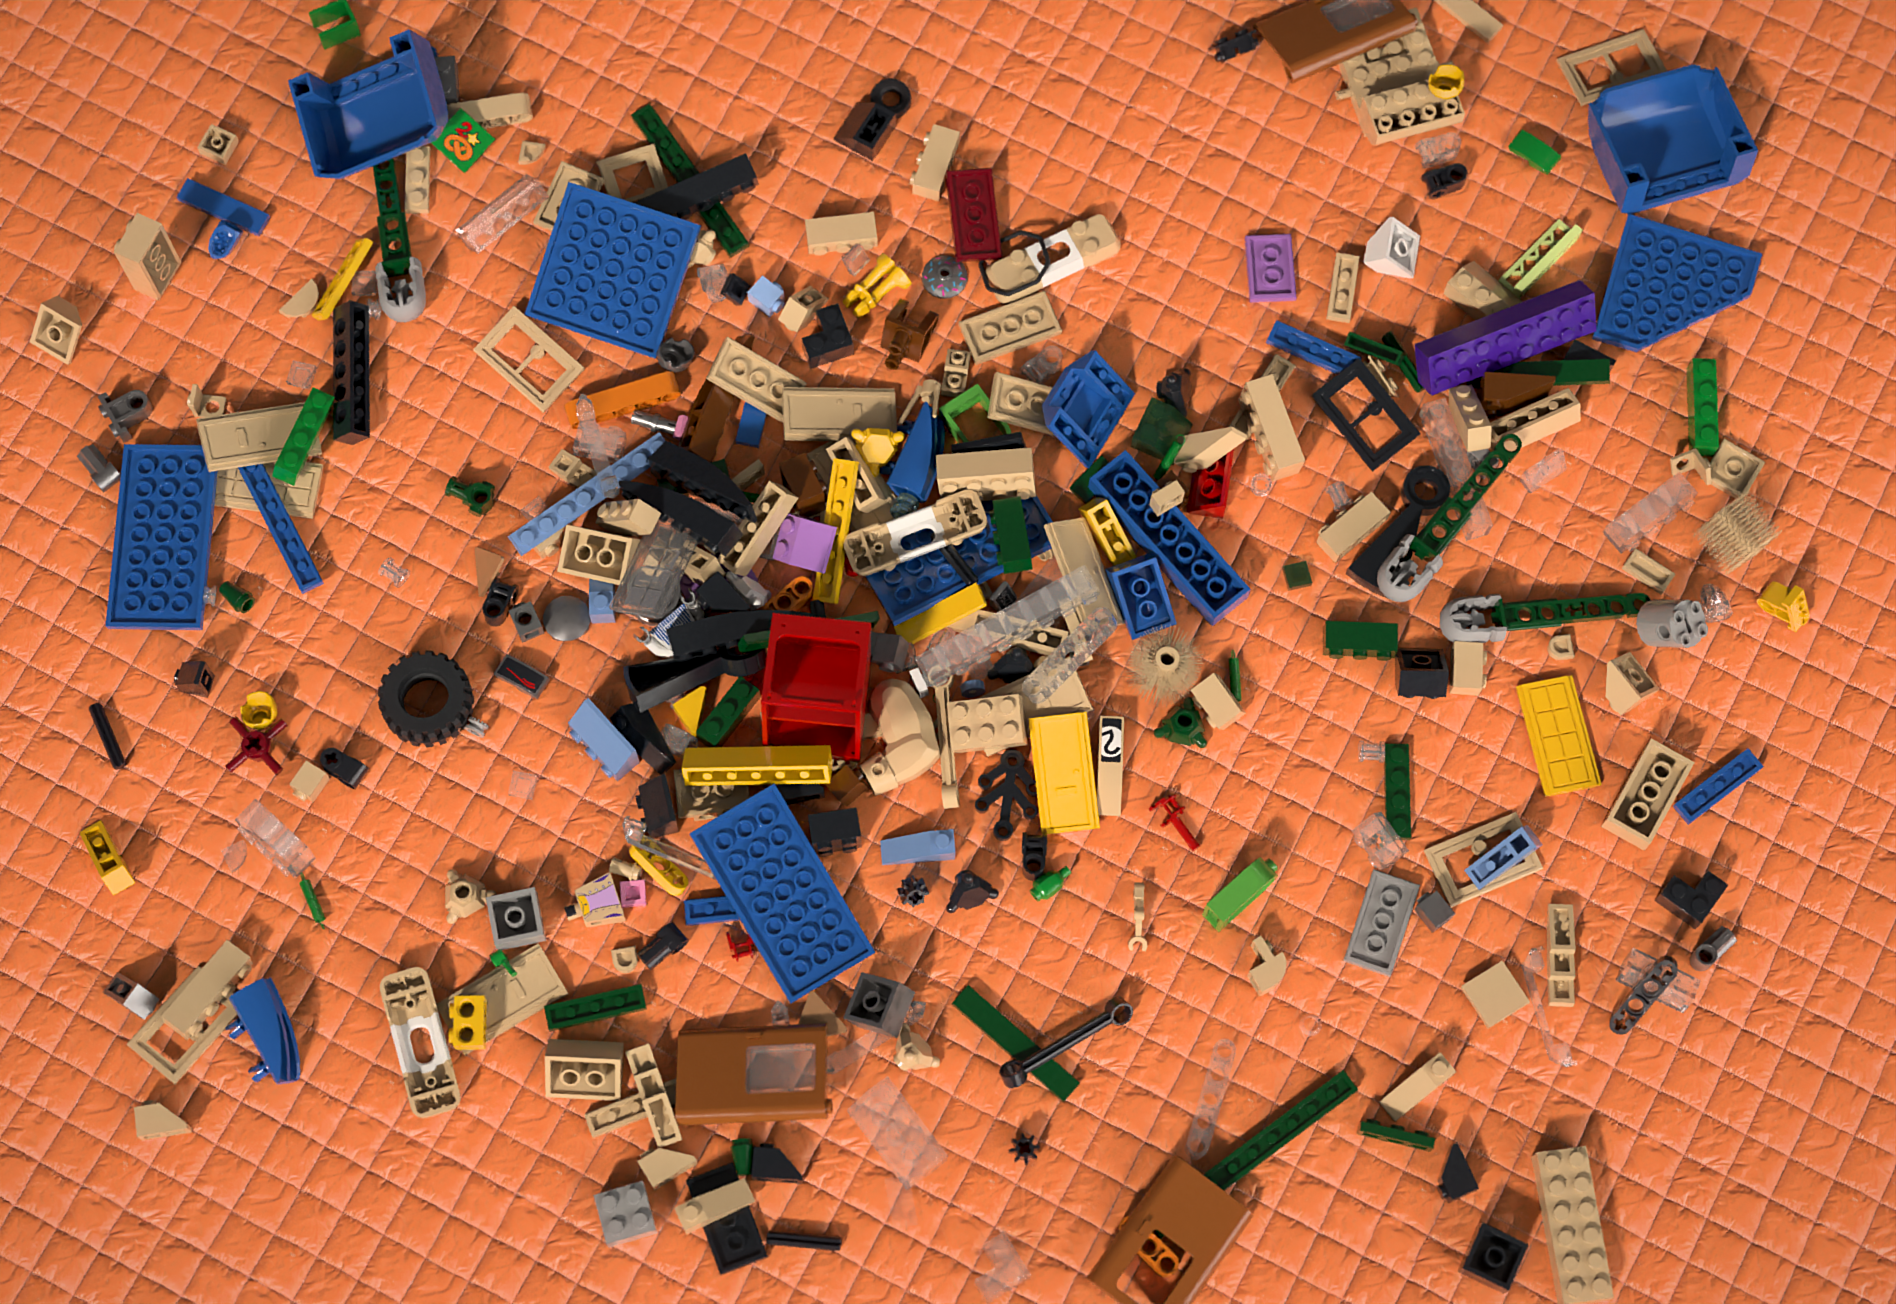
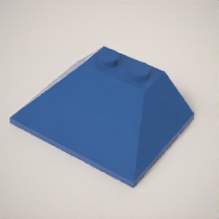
M1092 350L1067 366L1042 404L1045 425L1086 468H1090L1135 393L1097 351Z

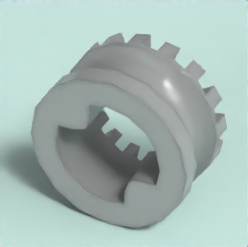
M469 717L470 723L465 725L464 729L477 737L484 738V730H488L489 726L483 721L479 722V719Z

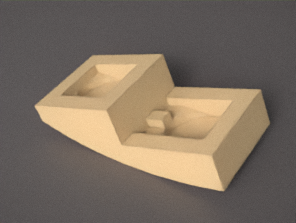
M561 449L548 467L553 473L575 488H579L599 474V472L583 464L579 458Z

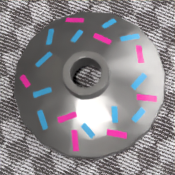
M938 256L931 259L925 265L922 272V283L926 291L940 299H950L959 295L965 289L968 281L967 270L964 264L956 262L955 258L951 256ZM946 271L949 275L942 276L941 272Z

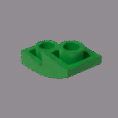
M1521 130L1508 146L1510 152L1528 160L1531 167L1547 175L1561 159V155L1550 146L1524 130Z

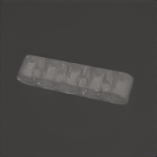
M1096 608L1024 680L1022 690L1031 702L1040 704L1046 701L1116 630L1117 621L1108 608ZM1109 618L1106 624L1099 625L1101 619ZM1092 635L1089 641L1082 642L1084 636ZM1069 652H1075L1072 658L1065 659ZM1052 669H1057V673L1054 676H1048ZM1035 686H1040V690L1037 693L1031 694V690Z
M1229 1039L1217 1041L1211 1052L1185 1144L1186 1155L1193 1160L1202 1159L1206 1155L1211 1143L1236 1054L1235 1044ZM1221 1046L1227 1047L1230 1050V1056H1220L1217 1049ZM1213 1070L1221 1071L1224 1079L1221 1081L1213 1080L1211 1072ZM1208 1093L1215 1095L1217 1103L1214 1105L1207 1104L1204 1100V1095ZM1201 1117L1207 1118L1210 1121V1127L1207 1129L1200 1128L1197 1119ZM1193 1141H1199L1204 1149L1202 1152L1196 1153L1191 1149L1190 1144Z

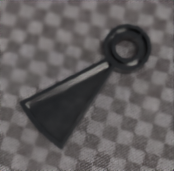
M1425 465L1418 466L1407 474L1401 488V499L1407 508L1348 567L1346 575L1369 591L1387 598L1378 586V570L1394 548L1399 546V542L1404 536L1410 534L1416 537L1420 517L1435 514L1449 497L1450 482L1443 471L1436 467ZM1420 483L1430 484L1434 488L1436 496L1430 500H1423L1416 495L1414 487ZM1411 549L1408 550L1404 558L1399 560L1395 572H1399L1401 569L1399 566L1400 562H1407L1412 558L1413 551Z
M722 646L715 653L703 655V653L693 655V659L680 662L679 659L674 660L671 658L623 666L624 678L630 699L641 713L724 673L734 677L755 674L766 667L767 648L740 652L738 646L730 649Z

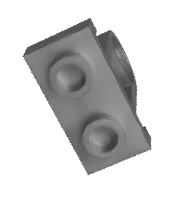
M140 390L130 391L111 401L106 392L98 396L102 403L98 406L104 418L109 417L112 421L109 427L115 438L120 436L124 443L132 439L127 429L147 419L153 410L147 395ZM143 402L141 407L134 408L136 403Z

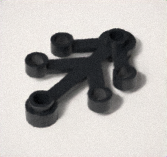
M1015 749L1005 751L1000 759L1001 764L978 778L979 788L988 790L992 786V781L1006 773L1004 783L985 797H980L975 801V810L978 813H986L989 806L1003 796L1000 821L994 825L993 834L999 841H1007L1013 834V826L1009 822L1012 797L1022 808L1023 816L1026 819L1032 820L1036 818L1038 812L1037 807L1027 800L1014 783L1015 775H1017L1026 785L1027 794L1032 797L1037 796V791L1031 792L1029 790V786L1036 785V781L1032 779L1023 767L1025 762L1024 756ZM1015 759L1017 764L1011 766L1008 764V760ZM986 778L990 783L984 786L981 784L982 779ZM985 802L987 806L984 809H980L977 804ZM1028 808H1032L1035 811V813L1033 815L1026 814V810ZM1004 828L1008 833L1002 836L998 831Z

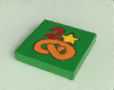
M460 108L447 122L441 136L431 143L461 171L466 173L495 141V138Z

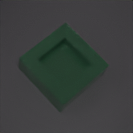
M1306 561L1283 566L1282 570L1288 591L1312 585Z

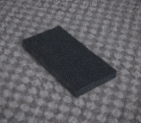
M733 1162L687 1179L686 1183L691 1197L694 1199L739 1180ZM749 1205L703 1227L720 1276L768 1258Z

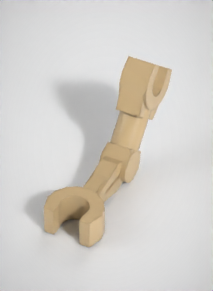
M1134 882L1135 934L1129 938L1128 946L1129 950L1133 951L1134 942L1140 941L1142 943V951H1146L1147 941L1141 935L1142 920H1144V882Z

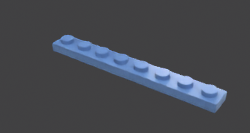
M660 432L507 537L519 554L523 556L620 488L617 485L619 480L631 481L651 466L647 458L665 442V439Z

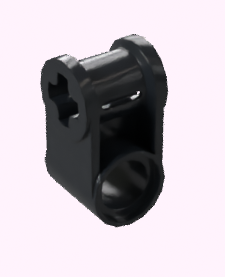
M1454 163L1424 173L1421 176V180L1427 186L1429 199H1437L1446 194L1461 190L1465 185L1468 172L1464 165ZM1458 175L1461 179L1455 180L1451 176Z
M497 577L494 578L482 607L487 624L496 627L504 623L511 606L516 600L519 591L518 585L514 584L512 586L501 582ZM493 609L500 610L499 614L495 616L489 615V612Z
M335 748L325 749L320 756L324 771L354 790L369 770L359 760L349 757ZM336 758L337 763L335 764L332 762L329 765L328 760H334Z
M1023 832L1022 872L1028 880L1034 881L1044 873L1047 833H1043V835H1027V832ZM1036 863L1040 866V869L1031 871L1027 865Z

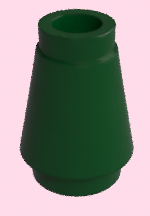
M229 581L224 582L220 586L219 592L236 612L246 613L253 607L255 599L251 592Z
M752 1138L732 1140L730 1149L737 1176L752 1175L755 1144H752Z

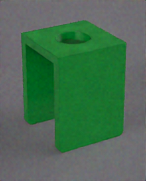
M337 0L309 12L314 28L347 15L349 16L350 21L318 34L324 50L361 35L347 0Z

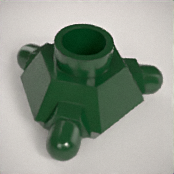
M1186 697L1180 706L1176 705L1164 717L1161 727L1154 730L1156 738L1165 737L1170 742L1187 746L1196 744L1199 748L1207 746V740L1203 737L1205 729L1199 711L1193 706L1194 701L1191 697Z

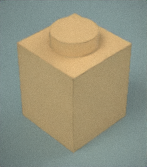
M305 761L289 785L294 792L292 794L303 802L308 799L314 803L330 778L326 772Z

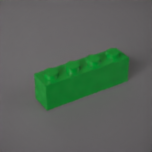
M1693 358L1686 368L1689 451L1696 448L1701 456L1713 457L1719 448L1716 359Z
M314 387L312 388L275 463L272 477L290 485H295L332 409L334 396Z

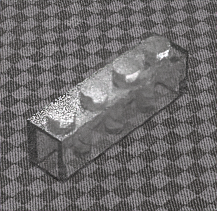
M526 174L455 231L468 249L479 254L549 198V196L536 178Z
M1678 472L1610 522L1604 529L1603 534L1620 554L1627 549L1631 552L1641 544L1639 540L1643 537L1650 538L1659 530L1658 526L1663 522L1665 525L1669 524L1677 517L1676 513L1682 509L1685 512L1695 504L1693 500L1698 492Z

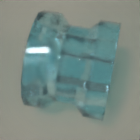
M900 493L896 498V503L892 505L890 513L895 519L917 511L919 502L913 495Z

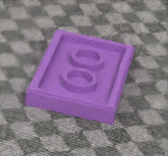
M1291 234L1245 235L1249 303L1296 301Z

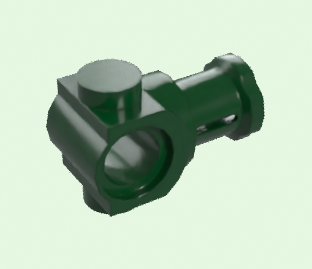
M452 476L446 486L445 495L463 500V504L469 506L468 511L471 514L481 517L482 515L485 516L486 512L490 511L493 507V498L495 496L493 491L495 486L486 481L470 483L468 485L458 481L457 477ZM480 496L487 497L486 501L481 503L477 502L476 499Z

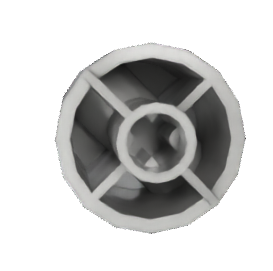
M1654 599L1647 601L1641 607L1637 616V632L1641 640L1646 645L1652 647L1689 648L1695 646L1708 633L1705 615L1698 601Z

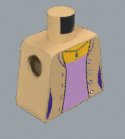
M607 873L576 889L575 894L578 902L564 907L568 921L583 916L586 927L626 921L611 873Z

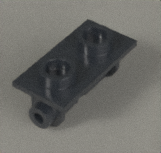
M1246 28L1234 33L1236 36L1234 39L1228 41L1227 37L1214 41L1215 46L1209 48V50H1216L1214 54L1216 62L1221 61V63H1224L1229 59L1237 57L1234 50L1236 47L1240 55L1255 50L1259 43L1256 37L1252 38L1251 34L1255 33L1256 30L1248 32Z

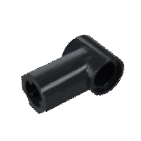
M670 922L637 955L652 970L670 954L674 955L684 948L689 940L674 922Z

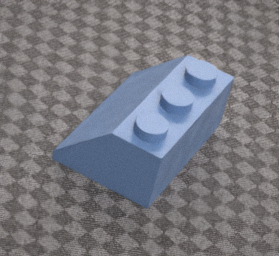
M587 698L568 722L571 730L569 734L576 743L582 742L587 747L584 750L593 761L597 759L602 764L600 768L609 779L613 776L618 782L639 764L637 752L594 703Z

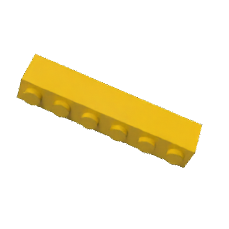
M830 745L685 748L682 772L685 786L830 783L833 761Z

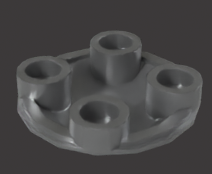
M573 596L558 597L552 600L544 611L543 625L547 633L556 641H573L585 635L589 630L591 622L589 609L579 598Z

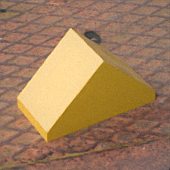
M704 686L697 688L673 704L674 712L694 739H697L696 731L701 725L707 698V689Z

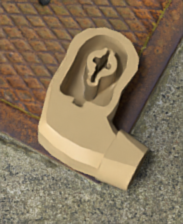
M893 678L879 683L874 688L868 701V711L881 729L886 748L882 753L880 751L859 765L861 772L866 777L865 780L875 796L916 779L928 771L940 759V750L932 718L916 689L906 681Z

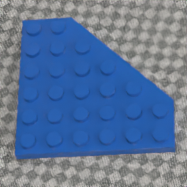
M1628 214L1597 318L1596 331L1593 332L1592 339L1633 352H1639L1748 299L1752 294L1762 253Z

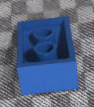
M1148 553L1105 569L1132 640L1152 632L1154 633V631L1157 632L1160 628L1161 630L1165 629V625L1168 628L1170 625L1177 624L1155 556Z

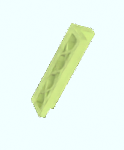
M1558 219L1498 281L1520 299L1579 239L1583 229L1577 224L1570 229ZM1557 228L1565 233L1561 240H1554L1553 232ZM1540 245H1550L1551 250L1546 255H1539L1538 253ZM1525 261H1535V266L1530 271H1524L1523 269ZM1510 276H1520V281L1515 287L1506 281Z

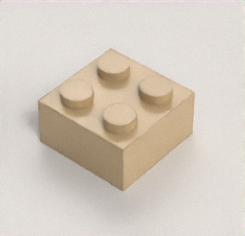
M211 124L197 148L200 154L226 165L239 140L237 135Z
M1177 480L1174 482L1170 481L1165 484L1164 488H1158L1152 492L1149 505L1158 517L1183 501L1185 492Z

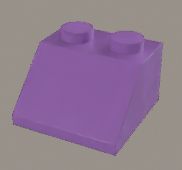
M788 513L781 524L772 558L789 565L825 573L837 527L803 515Z

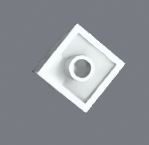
M1389 217L1367 242L1364 264L1378 273L1413 278L1420 235L1394 217Z

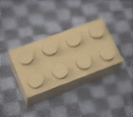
M136 213L135 217L127 223L126 232L122 239H118L114 247V254L134 290L159 301L181 264V260L163 225Z
M1273 374L1246 382L1238 399L1241 410L1243 412L1246 411L1249 417L1247 419V426L1250 433L1254 432L1257 440L1255 441L1257 453L1259 455L1262 454L1265 461L1263 469L1266 476H1270L1272 482L1298 474L1305 462V458Z
M1032 448L936 455L940 499L963 490L975 491L980 501L1021 496V499L1036 497Z
M1651 738L1644 747L1601 827L1636 847L1645 850L1651 844L1695 762Z

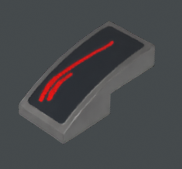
M507 654L494 673L498 679L515 686L519 691L536 699L539 698L550 681V678Z

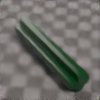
M1389 331L1385 333L1382 341L1386 346L1405 352L1399 367L1417 393L1425 390L1418 382L1417 367L1394 332Z

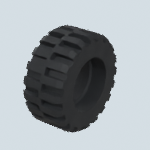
M426 650L425 655L415 651L412 652V657L406 658L405 655L400 657L398 665L392 663L388 667L390 673L388 675L383 674L381 679L383 685L378 687V696L380 698L378 705L385 722L393 734H397L399 739L404 742L410 741L413 746L417 747L421 743L425 744L426 747H433V743L438 741L440 745L447 743L446 738L449 736L453 739L459 735V728L464 729L465 725H468L466 719L472 716V704H474L472 687L466 673L460 668L459 664L454 659L449 660L447 655L441 652L435 655L434 651ZM426 680H434L444 684L448 690L449 697L443 709L437 714L419 718L410 715L405 710V696L415 684Z

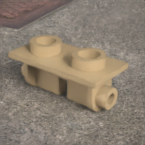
M1369 355L1368 358L1371 362L1367 363L1364 361V365L1390 396L1394 395L1398 398L1396 390L1399 388L1391 377L1386 378L1383 373L1386 368L1379 359L1375 360Z

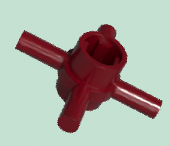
M237 716L232 718L229 723L243 739L241 742L242 752L225 765L229 772L232 773L247 759L257 762L264 761L275 775L280 774L283 768L271 755L270 740L288 726L281 718L263 733L261 731H249ZM256 741H259V745L262 747L258 751L253 747L257 743Z

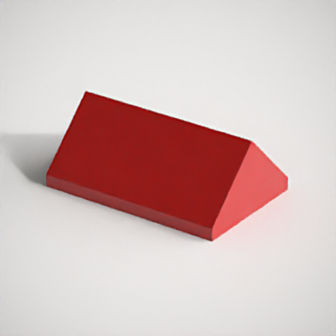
M1234 449L1208 468L1199 469L1192 473L1187 513L1223 519L1227 504Z

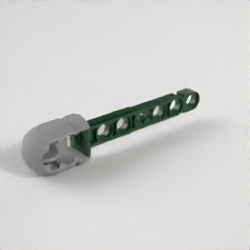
M393 159L388 160L390 165L386 169H379L378 165L373 166L380 216H377L383 259V262L375 266L376 279L378 280L379 301L383 312L396 322H409L417 319L423 313L426 305V292L422 276V264L419 259L411 256L406 214L401 210L395 162ZM389 180L393 182L389 189L381 188V184L384 181ZM389 196L393 203L391 204V208H387L388 201L386 197ZM390 221L398 222V226L395 229L390 230L386 228ZM393 241L401 242L400 248L396 250L390 249L389 245ZM410 274L413 282L409 284L406 283L405 279L395 281V285L391 289L392 293H396V298H393L388 278ZM411 290L413 296L408 295V291Z
M1505 435L1455 496L1447 498L1416 537L1407 534L1399 542V546L1394 548L1378 570L1377 582L1384 596L1395 602H1405L1416 597L1433 578V574L1437 573L1443 566V560L1440 557L1442 551L1472 516L1471 510L1504 472L1508 463H1511L1518 455L1522 442L1517 435ZM1508 440L1513 441L1517 449L1514 451L1506 450L1504 442ZM1499 458L1503 463L1502 467H1492L1490 459ZM1476 476H1486L1488 484L1484 486L1479 485L1475 480ZM1472 488L1476 490L1471 500L1467 502L1463 500L1464 495H1468ZM1451 509L1458 511L1460 518L1458 520L1449 519L1447 511ZM1433 528H1443L1445 536L1442 538L1434 536ZM1409 549L1415 552V555L1421 560L1424 559L1428 562L1421 575L1417 574L1416 569L1418 565L1411 559L1407 562H1400L1399 566L1401 569L1399 572H1395L1399 560L1406 556ZM1412 576L1414 578L1412 580L1411 585L1409 586L1410 583L1408 579Z
M1632 593L1625 596L1610 595L1565 600L1550 598L1503 603L1499 594H1489L1486 597L1483 595L1466 596L1453 599L1444 605L1440 612L1439 624L1443 635L1452 642L1486 643L1488 640L1498 642L1505 639L1506 631L1560 627L1566 623L1621 619L1625 615H1627V618L1637 617L1640 610L1635 608L1634 600L1640 599L1646 603L1651 599L1644 593ZM1611 602H1619L1623 607L1622 612L1613 611L1611 609ZM1588 604H1596L1600 609L1599 614H1591L1588 611ZM1582 605V611H1576L1572 616L1570 612L1565 611L1569 606L1571 610H1579ZM1542 608L1551 609L1553 611V618H1545L1541 613ZM1486 609H1492L1490 614L1491 621L1495 626L1478 629L1480 625L1485 624L1484 614L1478 613L1476 610L1485 611ZM1518 611H1528L1530 620H1521L1518 616Z

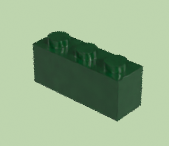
M1021 496L993 500V510H989L991 525L996 524L997 530L992 532L994 544L1000 546V551H996L998 566L1003 565L1004 574L1033 570Z
M1325 621L1323 626V655H1329V658L1340 659L1343 656H1353V659L1364 660L1367 657H1377V660L1387 661L1395 658L1398 652L1397 623Z
M739 677L696 731L697 740L708 748L722 747L761 698L760 690L743 677Z

